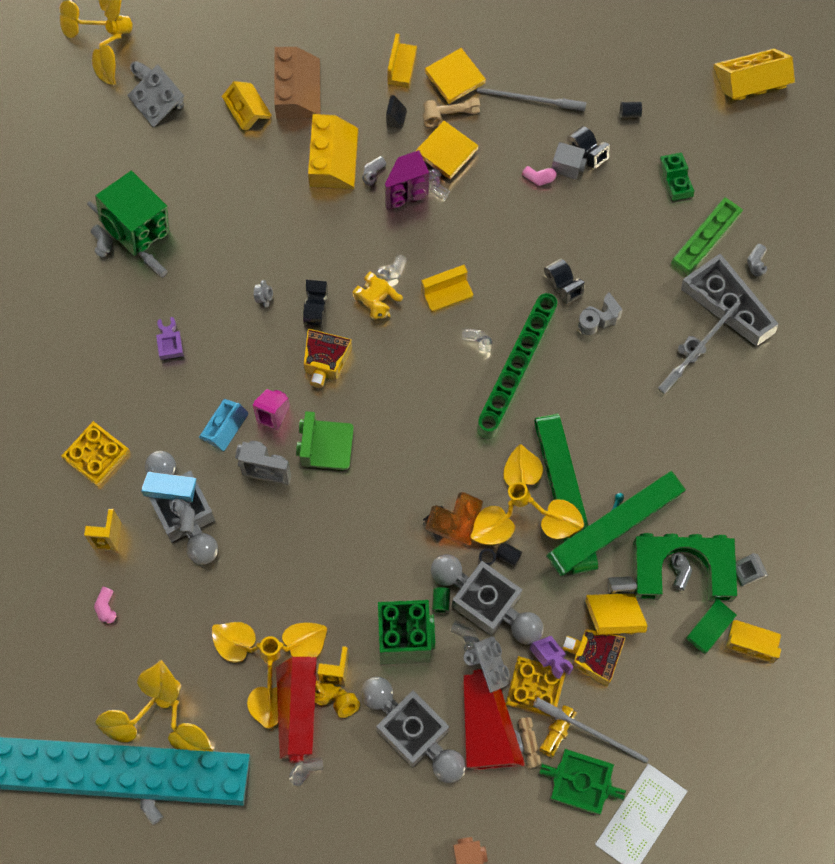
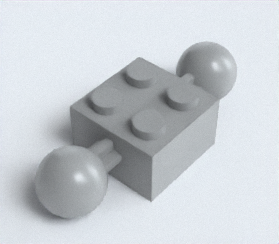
M165 451L153 452L145 462L146 473L174 475L176 470L175 459ZM188 471L180 475L184 477L194 478L191 471ZM197 482L193 502H187L195 511L192 534L180 532L181 519L170 509L172 500L149 497L170 541L173 542L185 535L188 536L189 541L186 551L191 561L196 564L205 565L216 558L218 553L216 540L211 535L202 533L200 529L215 521V518Z
M440 555L433 561L431 565L433 579L440 585L450 586L454 584L460 588V591L452 600V607L492 636L504 620L511 625L512 634L520 643L532 644L541 638L543 634L541 619L534 613L523 612L520 614L513 609V606L521 597L522 589L485 562L481 561L472 575L468 577L462 572L460 561L453 555Z
M372 677L365 681L361 688L362 701L369 708L382 709L387 714L376 726L377 732L412 768L427 754L433 760V772L440 781L445 783L458 781L465 772L464 758L459 752L451 749L443 750L438 744L449 732V726L414 690L398 704L393 699V688L388 680L382 677Z

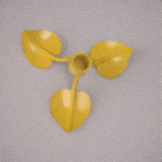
M99 0L100 8L105 11L104 15L108 18L107 21L79 20L78 6L73 1H63L60 4L59 11L60 25L65 36L69 38L76 37L79 32L78 24L105 25L107 32L114 35L101 42L99 49L93 51L92 65L96 75L103 82L116 85L115 55L112 48L107 44L115 39H121V34H130L132 31L131 19L128 16H119L122 0Z
M519 444L509 456L504 467L503 475L505 482L509 486L508 495L511 499L508 502L507 514L499 506L484 508L476 517L471 538L475 542L484 545H498L506 542L515 531L514 523L508 519L512 515L513 506L524 507L528 503L545 515L541 521V527L544 533L552 539L561 540L574 535L583 529L584 521L578 509L568 501L553 500L548 506V511L544 510L534 501L526 485H534L541 479L543 465L537 456L528 451L522 444Z
M242 622L213 625V643L223 659L232 663H240L246 658L247 652L254 653L260 650V657L265 662H268L267 688H255L248 696L247 707L251 716L264 728L270 729L278 725L277 687L272 688V663L279 658L280 650L284 652L290 651L292 657L317 658L324 645L327 627L317 623H297L289 626L282 634L283 643L273 636H268L261 643H257V646L251 648L255 644L256 637L249 625Z
M162 660L144 670L138 677L137 684L144 694L152 697V699L134 719L129 720L128 715L123 711L109 710L100 714L95 721L98 728L109 738L122 743L130 742L137 735V729L133 725L156 702L162 708L172 706L171 729L173 732L168 735V741L173 748L192 751L214 750L208 736L198 726L189 723L176 725L177 706L179 704V701L176 699L179 696L181 684L173 677Z

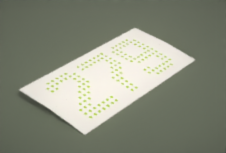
M648 764L595 845L621 864H641L684 798L687 790Z

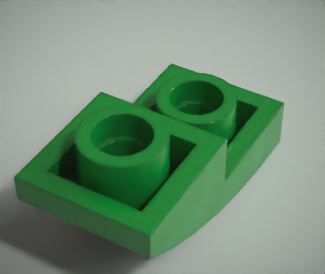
M682 152L660 156L663 175L672 201L694 197L695 190L688 176L689 168Z
M717 599L697 622L686 639L703 654H706L737 614Z

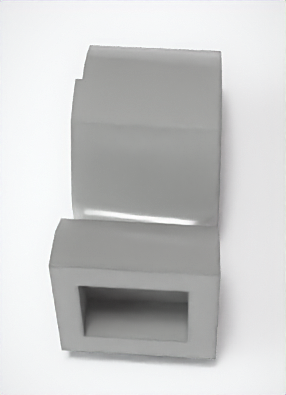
M610 292L605 296L602 310L604 312L592 306L583 310L578 322V328L582 334L592 335L597 332L598 326L604 329L609 325H616V321L621 318L622 308Z

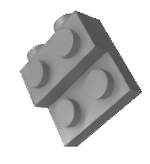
M258 441L243 442L242 445L238 444L235 458L238 459V466L241 468L242 475L289 485L291 472L288 460L279 455H271L269 457L267 447Z

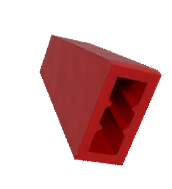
M291 657L276 667L280 759H288L289 763L304 762V758L313 754L316 657Z
M482 669L473 670V674L464 675L466 767L478 771L524 766V759L501 688L490 693Z

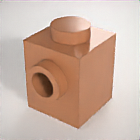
M473 837L458 839V844L453 845L455 864H484L488 862L485 846L480 847L479 841L473 842Z

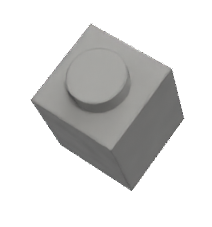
M559 142L553 159L552 169L556 171V174L577 179L579 171L584 172L587 159L583 158L585 149Z

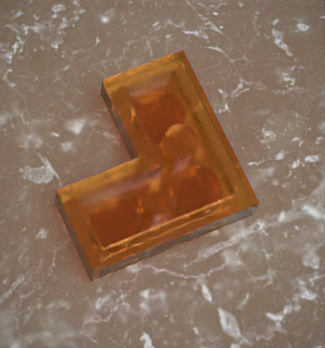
M465 492L458 493L453 512L437 505L431 507L425 529L462 546H471V534L476 517L481 511L483 501Z

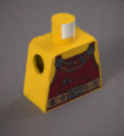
M308 329L304 370L306 373L312 374L310 385L316 388H323L326 378L338 379L352 351V339Z
M585 630L581 641L566 636L562 649L575 654L572 664L573 668L602 685L608 686L626 637L613 634H597V631Z

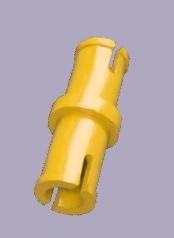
M562 706V711L574 719L577 712L568 706ZM557 719L554 724H550L548 728L549 733L539 751L553 758L562 739H566L568 735L567 730L571 723Z

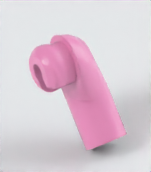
M529 166L522 172V176L537 186L553 182L557 175L556 171L552 168L536 172Z
M102 587L94 604V609L100 621L111 624L116 619V612L111 611L108 603L114 591Z

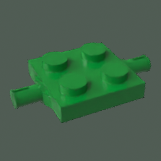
M564 749L561 762L557 768L541 764L539 774L553 778L554 787L550 800L600 816L608 796L621 799L622 801L625 798L626 790L612 786L611 775L614 768L612 763Z

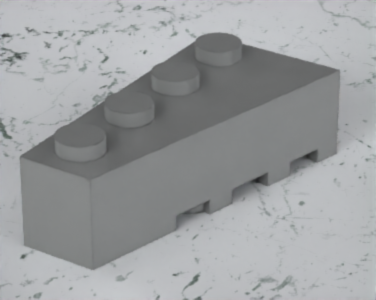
M721 254L683 279L681 290L720 319L738 300L741 304L725 323L755 346H758L776 333L777 321Z

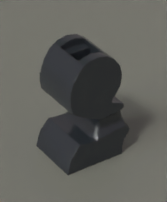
M581 126L568 136L569 145L585 149L583 158L587 159V165L593 169L609 158L610 144L602 142L597 146L594 133L587 127Z
M558 259L544 267L547 279L554 285L555 291L560 294L561 300L566 304L584 295L585 282L579 278L573 281L574 277L571 268L563 259Z
M306 279L308 300L304 302L303 324L323 326L324 309H326L325 301L328 297L327 281Z

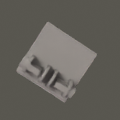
M158 64L127 95L153 127L173 108L181 109L185 104L182 92Z
M494 636L474 643L475 648L465 652L464 661L467 665L481 664L490 693L510 684V673L507 666L503 664L501 646Z

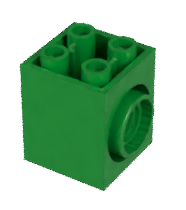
M132 170L95 195L99 221L113 238L119 240L133 256L139 252L146 251L150 244L167 235L169 231L168 206Z
M429 600L378 602L380 665L430 663L431 650L435 649L434 615L429 613Z

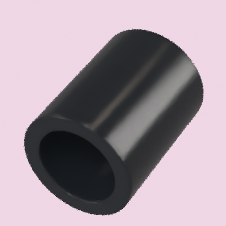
M641 101L620 103L621 118L642 116Z
M504 542L497 550L496 557L515 567L523 552Z
M483 549L479 554L478 565L483 561V557H489L492 561L486 564L493 568L496 561L495 552L492 549Z

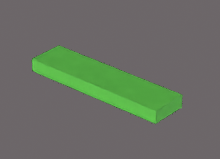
M724 197L672 259L671 264L685 274L690 275L741 215L743 209Z

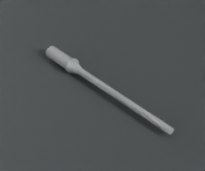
M477 88V92L550 103L558 105L562 109L568 108L585 111L586 102L565 98L554 100Z
M89 201L87 205L98 214L97 207ZM139 252L144 259V263L148 264L160 277H164L168 271L152 254Z
M738 300L687 359L677 368H673V371L658 387L661 392L665 394L679 377H682V373L689 362L741 304Z
M538 697L535 699L533 707L554 717L555 720H565L643 762H648L649 758L567 716L562 711V708H557Z

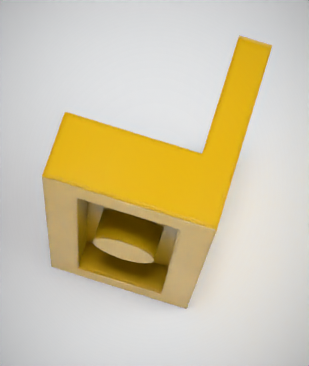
M395 33L387 70L388 84L409 88L417 46L400 43V34Z
M233 81L221 96L242 130H249L258 118L270 119L272 117L271 112L252 83Z
M465 265L421 280V291L432 313L473 298V292L467 281L468 271Z
M108 509L106 527L85 526L84 536L93 549L118 550L121 521L115 510Z
M733 620L725 648L774 663L779 659L781 649L778 648L781 634Z
M342 647L340 666L319 663L318 677L321 683L345 686L349 661L348 647Z

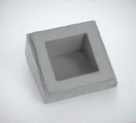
M753 553L736 562V574L742 586L768 576L758 554Z
M631 576L610 577L607 580L609 594H631L637 588Z

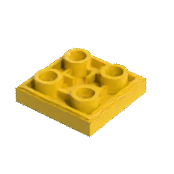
M462 48L425 68L426 75L449 104L486 83L485 77Z
M443 121L416 151H420L425 162L451 179L478 150L479 145Z
M93 421L61 457L99 487L129 454L130 450Z
M634 593L586 595L585 602L597 634H635L647 631L648 625Z
M518 656L506 699V706L554 719V717L533 707V703L538 697L557 707L566 674L565 671L561 678L558 679L553 675L550 665L544 667L538 661Z

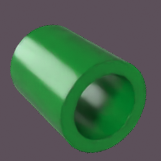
M444 587L433 588L432 612L448 613L450 609V589Z

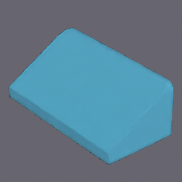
M223 399L199 438L224 451L248 416L247 410L239 403Z
M148 472L141 492L146 497L169 500L182 499L186 502H193L197 478Z

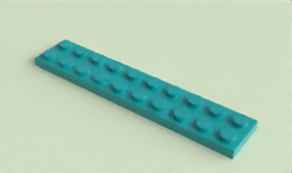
M0 737V789L244 806L250 754Z

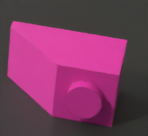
M266 389L252 405L256 422L279 430L290 407L287 395L279 390H274L273 392Z

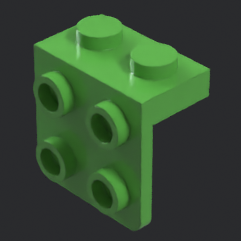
M305 411V418L300 419L299 433L302 434V442H297L296 456H300L301 466L347 470L350 467L353 425L350 423L317 421L315 412Z

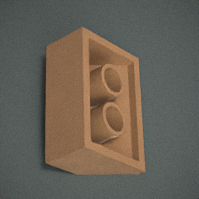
M275 47L274 105L276 119L313 118V114H320V58L299 47Z

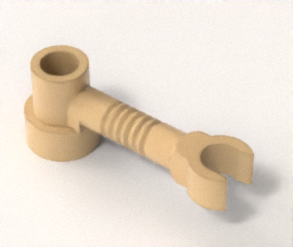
M472 98L464 103L442 106H437L434 100H428L423 104L424 125L430 128L439 126L442 122V114L455 112L480 113L479 98Z

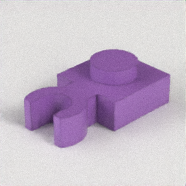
M170 317L171 324L168 327L163 326L161 319H158L157 322L160 332L163 333L156 335L160 360L184 356L180 331L174 332L176 330V322L173 317Z
M552 636L532 643L530 647L531 652L544 667L551 666L552 673L556 678H561L564 671L567 675L571 673L573 665L568 660L563 659L566 653Z

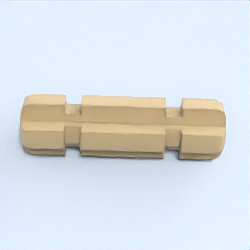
M530 717L521 718L518 720L519 731H522L520 735L524 754L527 755V767L537 768L541 765L540 755H537L538 746L535 732L532 731V719Z

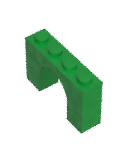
M641 533L635 537L633 541L634 581L637 585L634 594L637 600H659L663 595L662 564L667 557L675 553L692 555L703 564L707 574L708 601L719 599L721 602H733L737 597L735 538H727L726 535H714L712 538H703L701 534L678 537V534L673 533L665 534L664 537L654 536L652 533Z

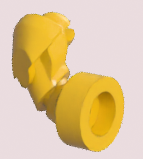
M316 681L315 704L321 706L333 701V708L340 718L349 717L360 708V702L354 693H347L340 686H335L332 683Z

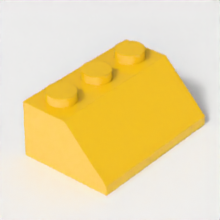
M775 48L713 64L724 94L734 100L744 99L746 95L752 93L756 95L764 94L768 89L772 88L783 89L787 87V84L795 83L793 56Z
M313 114L308 168L309 187L354 189L358 127L336 115Z

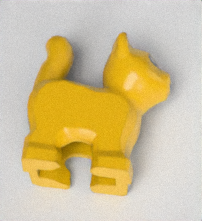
M369 271L364 277L366 281L364 288L366 289L358 285L353 290L352 296L356 301L360 300L370 309V317L374 320L384 319L385 317L390 318V307L382 301L389 295L394 301L401 302L403 296L398 294L387 281L378 278Z

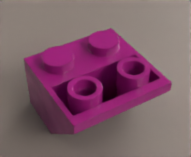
M419 150L397 158L385 182L386 209L398 208L406 202L418 201L429 195V171Z

